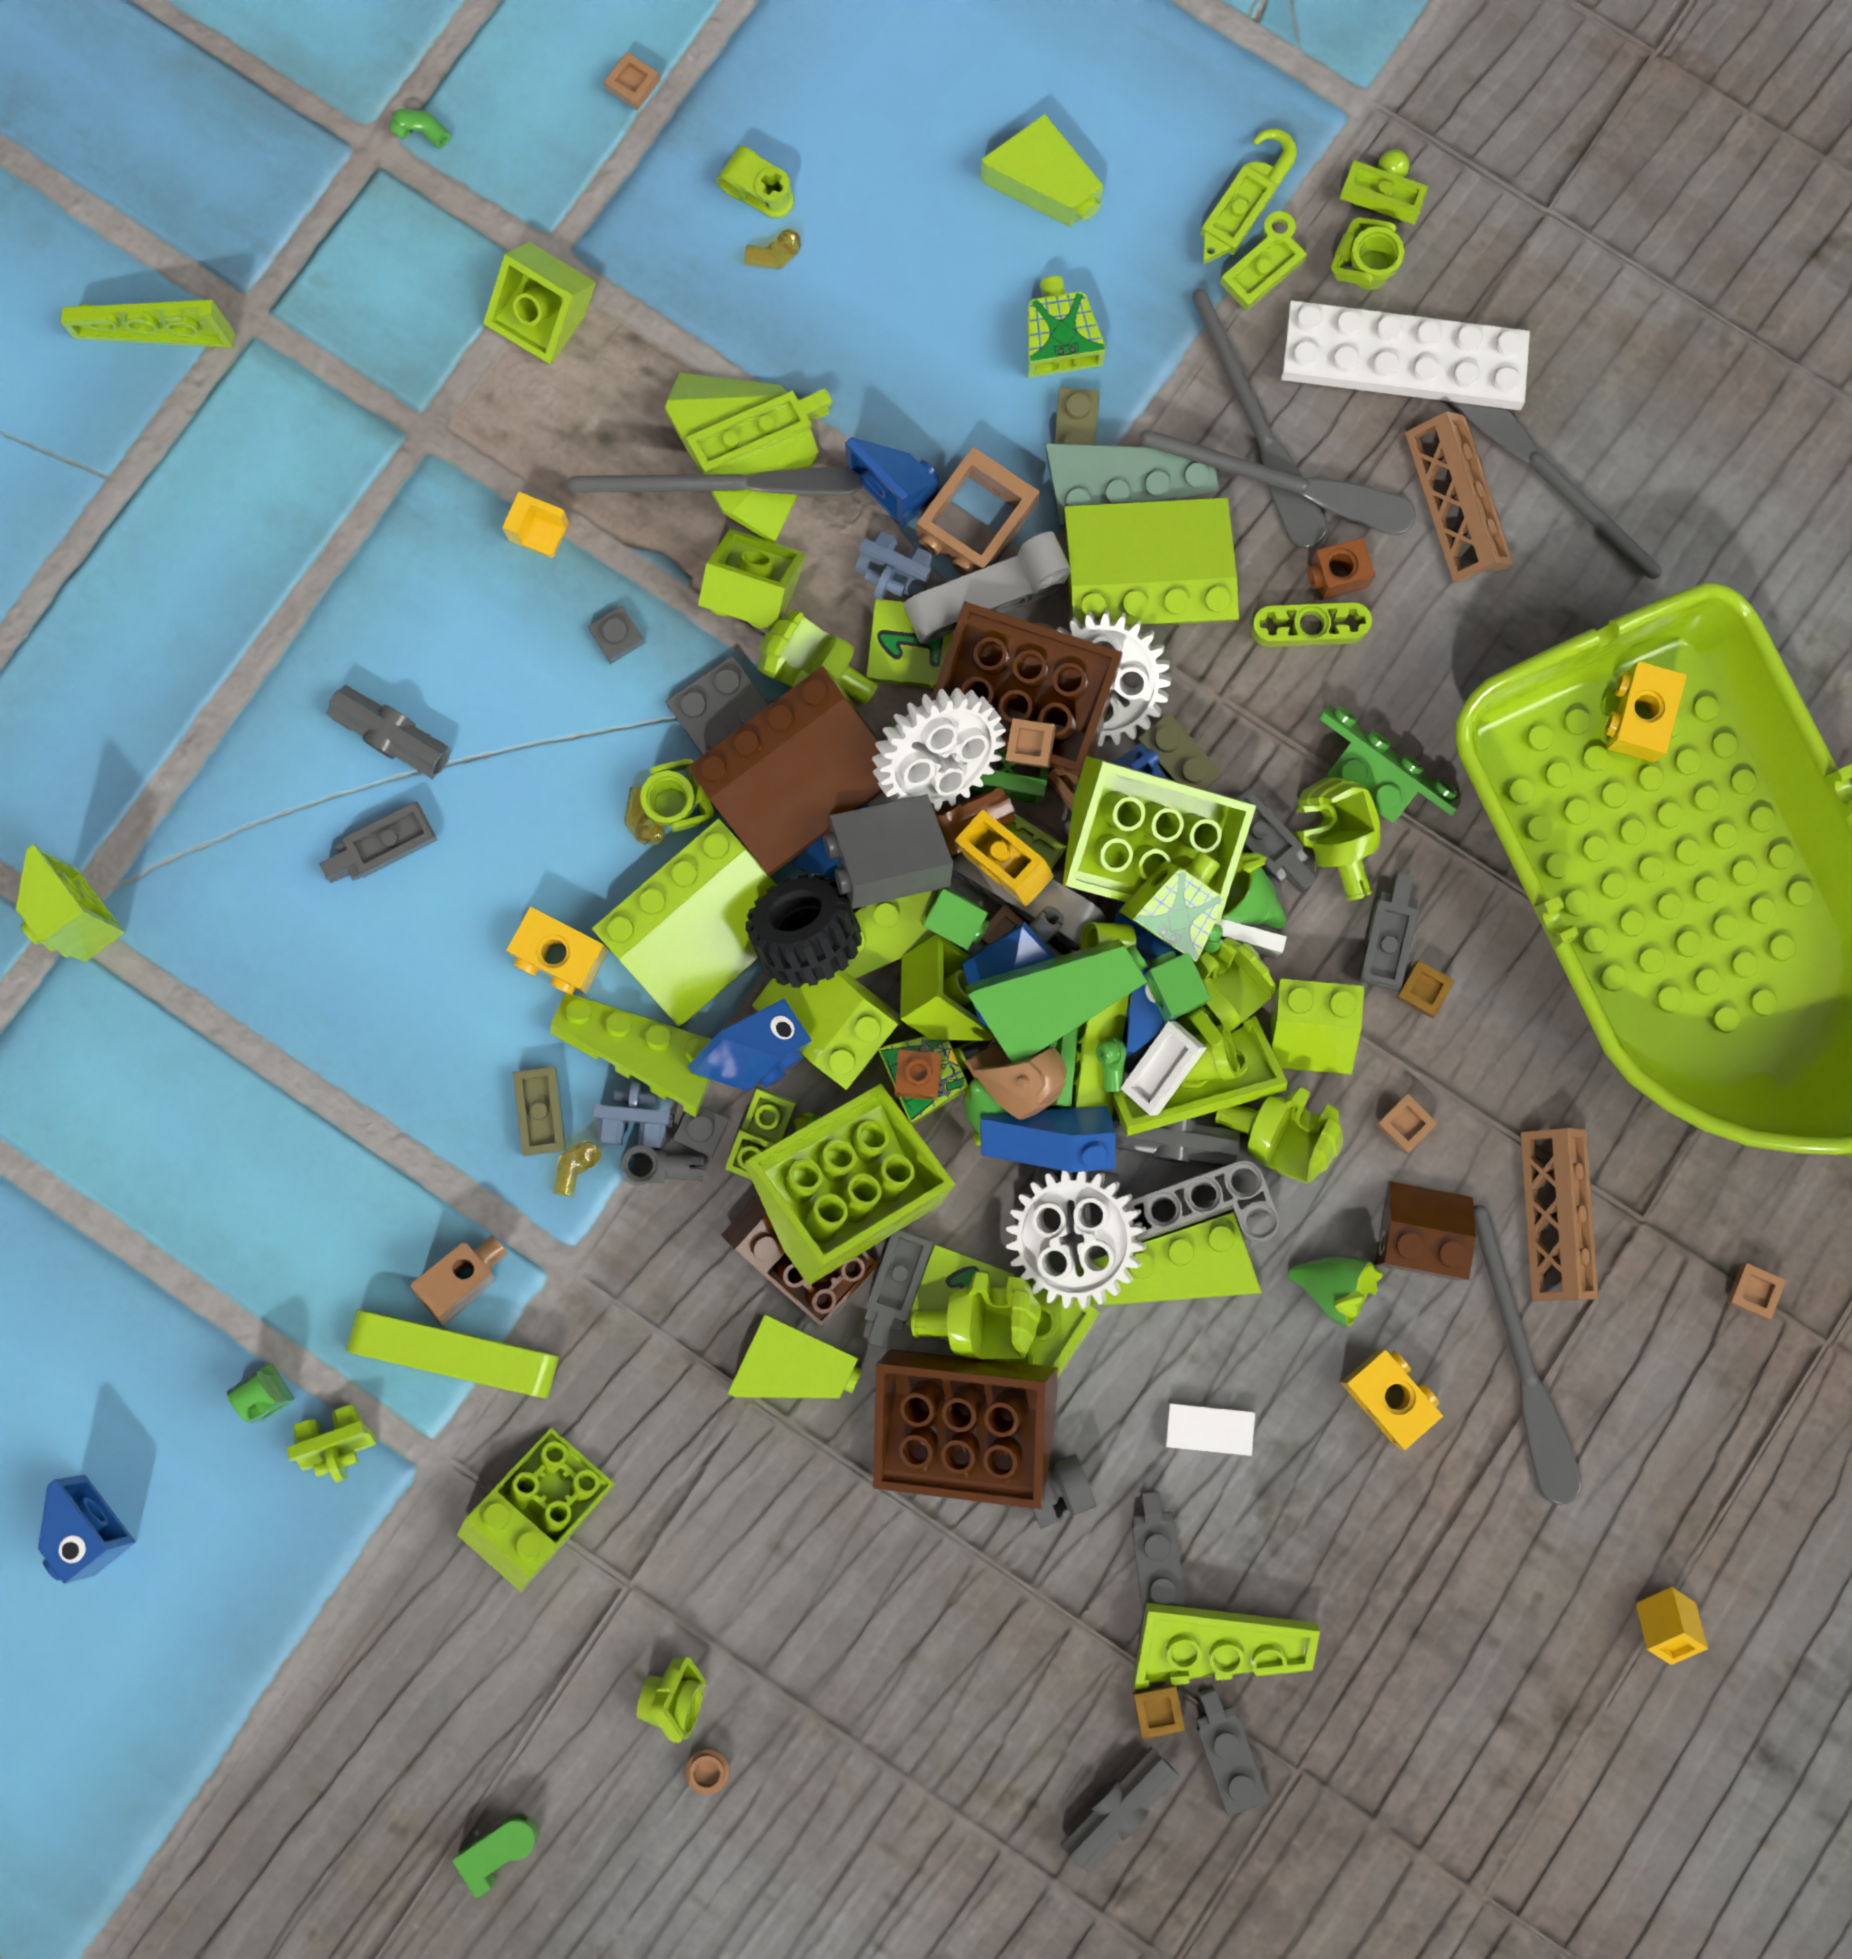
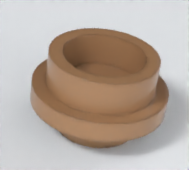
M707 1748L697 1751L689 1759L686 1766L688 1784L693 1790L704 1795L719 1792L726 1785L730 1775V1767L726 1757L715 1749Z

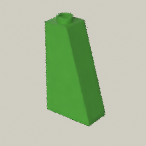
M1120 939L972 982L965 988L969 998L1011 1062L1016 1063L1030 1058L1146 984L1147 980L1141 971L1148 966L1134 945L1126 949Z

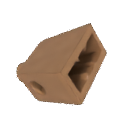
M490 1235L474 1250L464 1241L410 1284V1287L419 1301L444 1327L495 1281L490 1269L504 1258L508 1252L493 1235ZM463 1268L474 1270L473 1275L468 1279L457 1278L458 1272Z

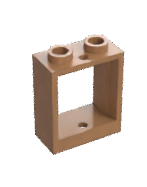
M972 447L916 523V537L919 538L918 542L925 550L936 556L939 553L943 554L953 561L952 566L965 576L996 564L1038 506L1040 491L975 447ZM968 477L1015 508L982 555L935 524Z

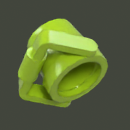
M1367 218L1354 219L1346 234L1343 235L1334 254L1331 270L1338 281L1354 283L1365 290H1376L1382 287L1397 272L1403 262L1405 250L1402 240L1395 233L1397 227L1393 223ZM1351 257L1350 270L1344 269L1346 263L1349 262V259Z
M682 759L649 769L651 776L642 786L640 794L641 806L648 818L657 824L671 827L673 832L704 825L714 816V809L710 799L688 768L694 762L692 759ZM684 770L687 778L676 771ZM696 803L701 815L689 818Z
M1201 1008L1188 1018L1197 1034L1192 1036L1202 1043L1206 1050L1183 1081L1196 1082L1217 1079L1226 1081L1237 1078L1240 1064L1237 1060L1234 1042L1226 1024L1215 1026Z
M689 1657L673 1658L663 1677L650 1675L643 1685L637 1705V1719L661 1728L667 1738L674 1743H680L682 1739L687 1740L691 1735L699 1716L703 1692L707 1684ZM682 1675L684 1676V1678L686 1679V1681H682V1680H681V1679H682Z

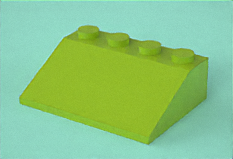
M1228 498L1064 506L1066 558L1071 568L1067 578L1069 622L1071 618L1075 617L1084 625L1087 612L1089 611L1094 615L1096 622L1101 621L1105 610H1109L1111 622H1117L1119 616L1122 613H1126L1125 625L1131 627L1137 620L1142 621L1141 627L1233 622L1239 619L1237 572Z
M1086 755L1073 799L1063 885L1127 902L1162 863L1168 861L1186 871L1198 851L1220 864V867L1207 885L1224 897L1223 907L1215 922L1219 924L1256 805Z
M718 818L598 922L592 930L675 1024L681 1028L758 960L757 954L747 936L745 924L749 921L747 914L749 909L756 907L754 901L759 896H764L768 888L773 885L776 887L777 885Z
M882 1084L877 1085L745 1162L748 1173L784 1252L808 1285L816 1282L941 1205L956 1185Z

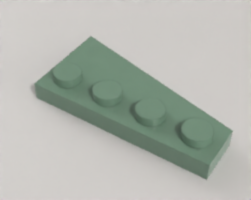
M1044 443L1060 525L1065 524L1064 506L1156 502L1174 497L1178 500L1219 491L1215 467L1150 447Z

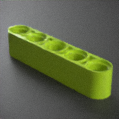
M1088 922L1081 933L1079 951L1120 939L1126 949L1132 945L1136 947V934L1130 924ZM1129 994L1078 1026L1071 1107H1058V1109L1108 1106L1110 1116L1112 1117V1096L1114 1092L1103 1090L1102 1063L1096 1057V1047L1100 1042L1112 1037L1118 1038L1123 1042Z
M356 1309L345 1350L348 1353L546 1399H549L559 1356L360 1309Z

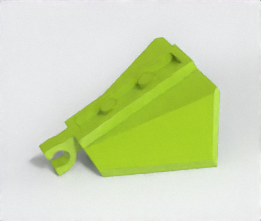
M679 372L667 400L665 412L700 474L750 475L765 471L812 468L819 451L811 431L812 423L809 419L817 420L829 415V406L832 405L833 401L826 388L798 400L793 390L788 392L779 384ZM748 489L742 491H711L723 514L776 543L798 495L767 493Z

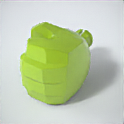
M792 610L784 619L778 620L771 631L766 633L758 646L761 654L757 669L772 679L790 686L791 689L821 666H824L838 680L847 695L857 700L862 706L869 702L878 687V684L870 681L849 666L855 647L836 635L830 636L803 617L804 614L798 610Z
M1323 778L1302 791L1296 808V812L1320 811L1323 815V820L1321 824L1314 828L1295 831L1294 836L1303 846L1313 848L1317 867L1338 868L1347 901L1364 898V894L1368 896L1372 893L1362 859L1379 848L1381 840L1379 816L1369 791L1362 784L1341 778Z
M1230 937L1225 938L1221 948L1212 955L1208 952H1201L1196 962L1193 961L1211 1000L1203 1006L1181 1015L1175 1021L1191 1035H1195L1197 1032L1188 1017L1201 1008L1215 1026L1226 1024L1230 1032L1233 1031L1268 1002L1276 992V985L1270 975L1269 968L1247 942L1239 943Z
M1300 1086L1284 1097L1269 1096L1259 1111L1243 1105H1236L1217 1111L1215 1118L1216 1124L1224 1125L1249 1135L1248 1155L1283 1176L1305 1184L1311 1183L1319 1174L1328 1169L1343 1144L1339 1111L1326 1104L1321 1113H1311L1305 1106L1309 1099L1310 1091Z
M976 1271L966 1287L952 1292L947 1310L913 1311L911 1330L915 1338L948 1336L950 1348L958 1356L987 1360H1022L1026 1357L1030 1345L1035 1339L1037 1324L1040 1321V1303L1034 1298L1031 1286L1023 1278L1008 1277L1007 1287L996 1288L990 1284L988 1271Z

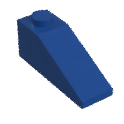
M1108 1106L1043 1110L1024 1120H1018L1010 1113L980 1114L982 1156L1068 1172L1115 1169L1116 1132Z

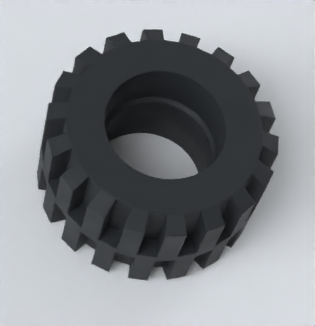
M808 874L799 875L797 879L791 880L787 878L782 880V884L776 887L773 885L768 888L764 896H759L754 901L756 907L749 909L747 914L749 921L745 923L747 936L766 974L771 979L775 978L777 983L781 985H786L790 982L792 987H801L805 983L813 986L817 985L818 981L822 979L830 980L835 977L834 973L838 970L844 971L849 966L848 960L855 959L858 954L857 947L862 943L860 934L862 931L846 893L840 894L836 881L832 878L825 880L823 875L816 874L809 878Z

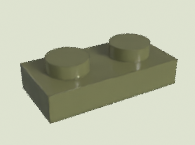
M1059 387L1054 444L1095 445L1099 390Z
M1170 713L1166 714L1137 739V743H1142L1147 751L1152 748L1160 759L1158 765L1170 780L1207 790L1223 775L1219 768Z
M554 1066L513 1072L522 1156L527 1157L567 1151L557 1068Z

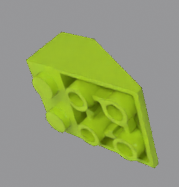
M551 1427L468 1515L460 1527L457 1536L516 1589L522 1592L595 1509L615 1483Z

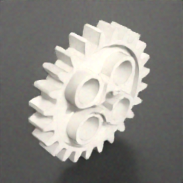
M1105 610L1101 621L1097 622L1092 612H1087L1084 625L1075 617L1071 618V632L1062 627L1057 628L1058 632L1089 642L1107 641L1114 646L1115 650L1123 652L1110 700L1113 711L1106 715L1098 746L1103 745L1106 735H1111L1114 743L1118 745L1121 740V732L1124 731L1132 740L1135 739L1137 734L1135 725L1137 724L1143 729L1148 730L1151 723L1147 714L1159 718L1162 710L1155 702L1163 703L1168 700L1169 694L1159 688L1167 687L1171 684V677L1160 674L1169 669L1170 660L1157 659L1164 652V645L1161 644L1153 647L1150 645L1155 632L1152 630L1141 635L1139 630L1142 621L1137 620L1131 627L1126 626V613H1122L1117 622H1111L1109 610ZM1130 671L1137 672L1144 679V683L1137 688L1128 687L1124 684L1122 675ZM1115 691H1117L1122 697L1128 699L1130 704L1124 705L1119 700V697Z
M955 688L949 697L943 689H940L936 700L933 701L927 694H924L921 706L916 707L910 702L907 704L909 714L905 717L900 714L893 716L898 723L895 728H883V732L888 737V740L879 741L875 744L880 754L872 757V761L877 766L873 774L879 781L878 785L884 794L892 802L928 794L934 810L939 811L942 802L945 800L951 806H955L956 796L960 793L964 797L969 798V787L972 785L982 787L984 785L980 779L982 774L989 775L995 772L989 764L1002 758L996 749L1006 744L1000 736L1005 732V728L1000 723L1001 717L992 705L989 704L985 697L978 698L972 690L964 695L959 688Z
M1062 1171L1061 1182L1053 1172L1045 1175L1047 1187L1039 1181L1032 1182L1030 1185L1035 1196L1033 1197L1026 1193L1020 1194L1018 1198L1025 1206V1209L1015 1208L1010 1212L1011 1215L1019 1220V1224L1006 1227V1231L1017 1235V1241L1006 1245V1248L1018 1250L1020 1255L1011 1262V1265H1024L1026 1270L1020 1278H1023L1025 1281L1033 1278L1036 1281L1032 1289L1034 1295L1044 1288L1047 1289V1303L1049 1304L1054 1302L1059 1295H1062L1064 1308H1069L1072 1306L1075 1297H1077L1083 1309L1090 1305L1092 1295L1100 1305L1106 1302L1105 1289L1114 1296L1121 1293L1117 1280L1127 1284L1133 1281V1277L1127 1271V1267L1139 1268L1142 1265L1140 1260L1132 1256L1133 1252L1146 1249L1145 1244L1135 1241V1235L1146 1231V1227L1133 1225L1132 1221L1141 1214V1210L1128 1211L1126 1205L1133 1196L1128 1194L1119 1198L1116 1195L1120 1186L1118 1181L1112 1183L1107 1188L1103 1186L1105 1174L1102 1172L1098 1173L1092 1181H1089L1088 1171L1079 1172L1076 1179H1074L1072 1172ZM1069 1200H1073L1075 1204L1074 1221L1068 1208ZM1089 1202L1099 1205L1102 1209L1103 1220L1099 1225L1089 1223L1085 1217V1208ZM1047 1208H1053L1060 1214L1061 1225L1059 1229L1051 1230L1045 1225L1043 1214ZM1075 1230L1076 1234H1083L1084 1242L1078 1245L1076 1242H1069L1068 1234ZM1094 1246H1101L1108 1252L1109 1263L1106 1268H1100L1092 1262L1091 1250ZM1052 1251H1059L1066 1257L1067 1268L1064 1273H1058L1050 1266L1049 1256ZM1078 1255L1081 1266L1084 1269L1083 1276H1079L1077 1273Z

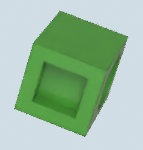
M947 887L937 889L920 920L927 929L968 950L972 941L976 944L981 941L990 923L985 920L988 912L984 907Z
M1171 951L1150 961L1153 968L1144 977L1165 1023L1199 1008L1211 1000L1189 952L1176 957L1175 952Z

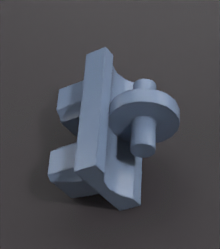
M879 531L872 540L864 538L859 546L860 552L854 571L865 575L864 580L876 585L873 597L881 601L888 591L900 597L903 593L913 597L918 593L926 591L931 568H929L932 559L931 553L916 548L912 549L908 557H905L895 552L898 544L895 537L883 531Z
M632 1079L630 1091L615 1089L614 1102L629 1103L628 1108L594 1104L592 1117L598 1121V1142L601 1144L623 1146L625 1124L640 1125L638 1146L643 1145L651 1149H662L667 1128H673L674 1115H671V1112L640 1109L641 1104L656 1106L657 1095L642 1092V1081Z

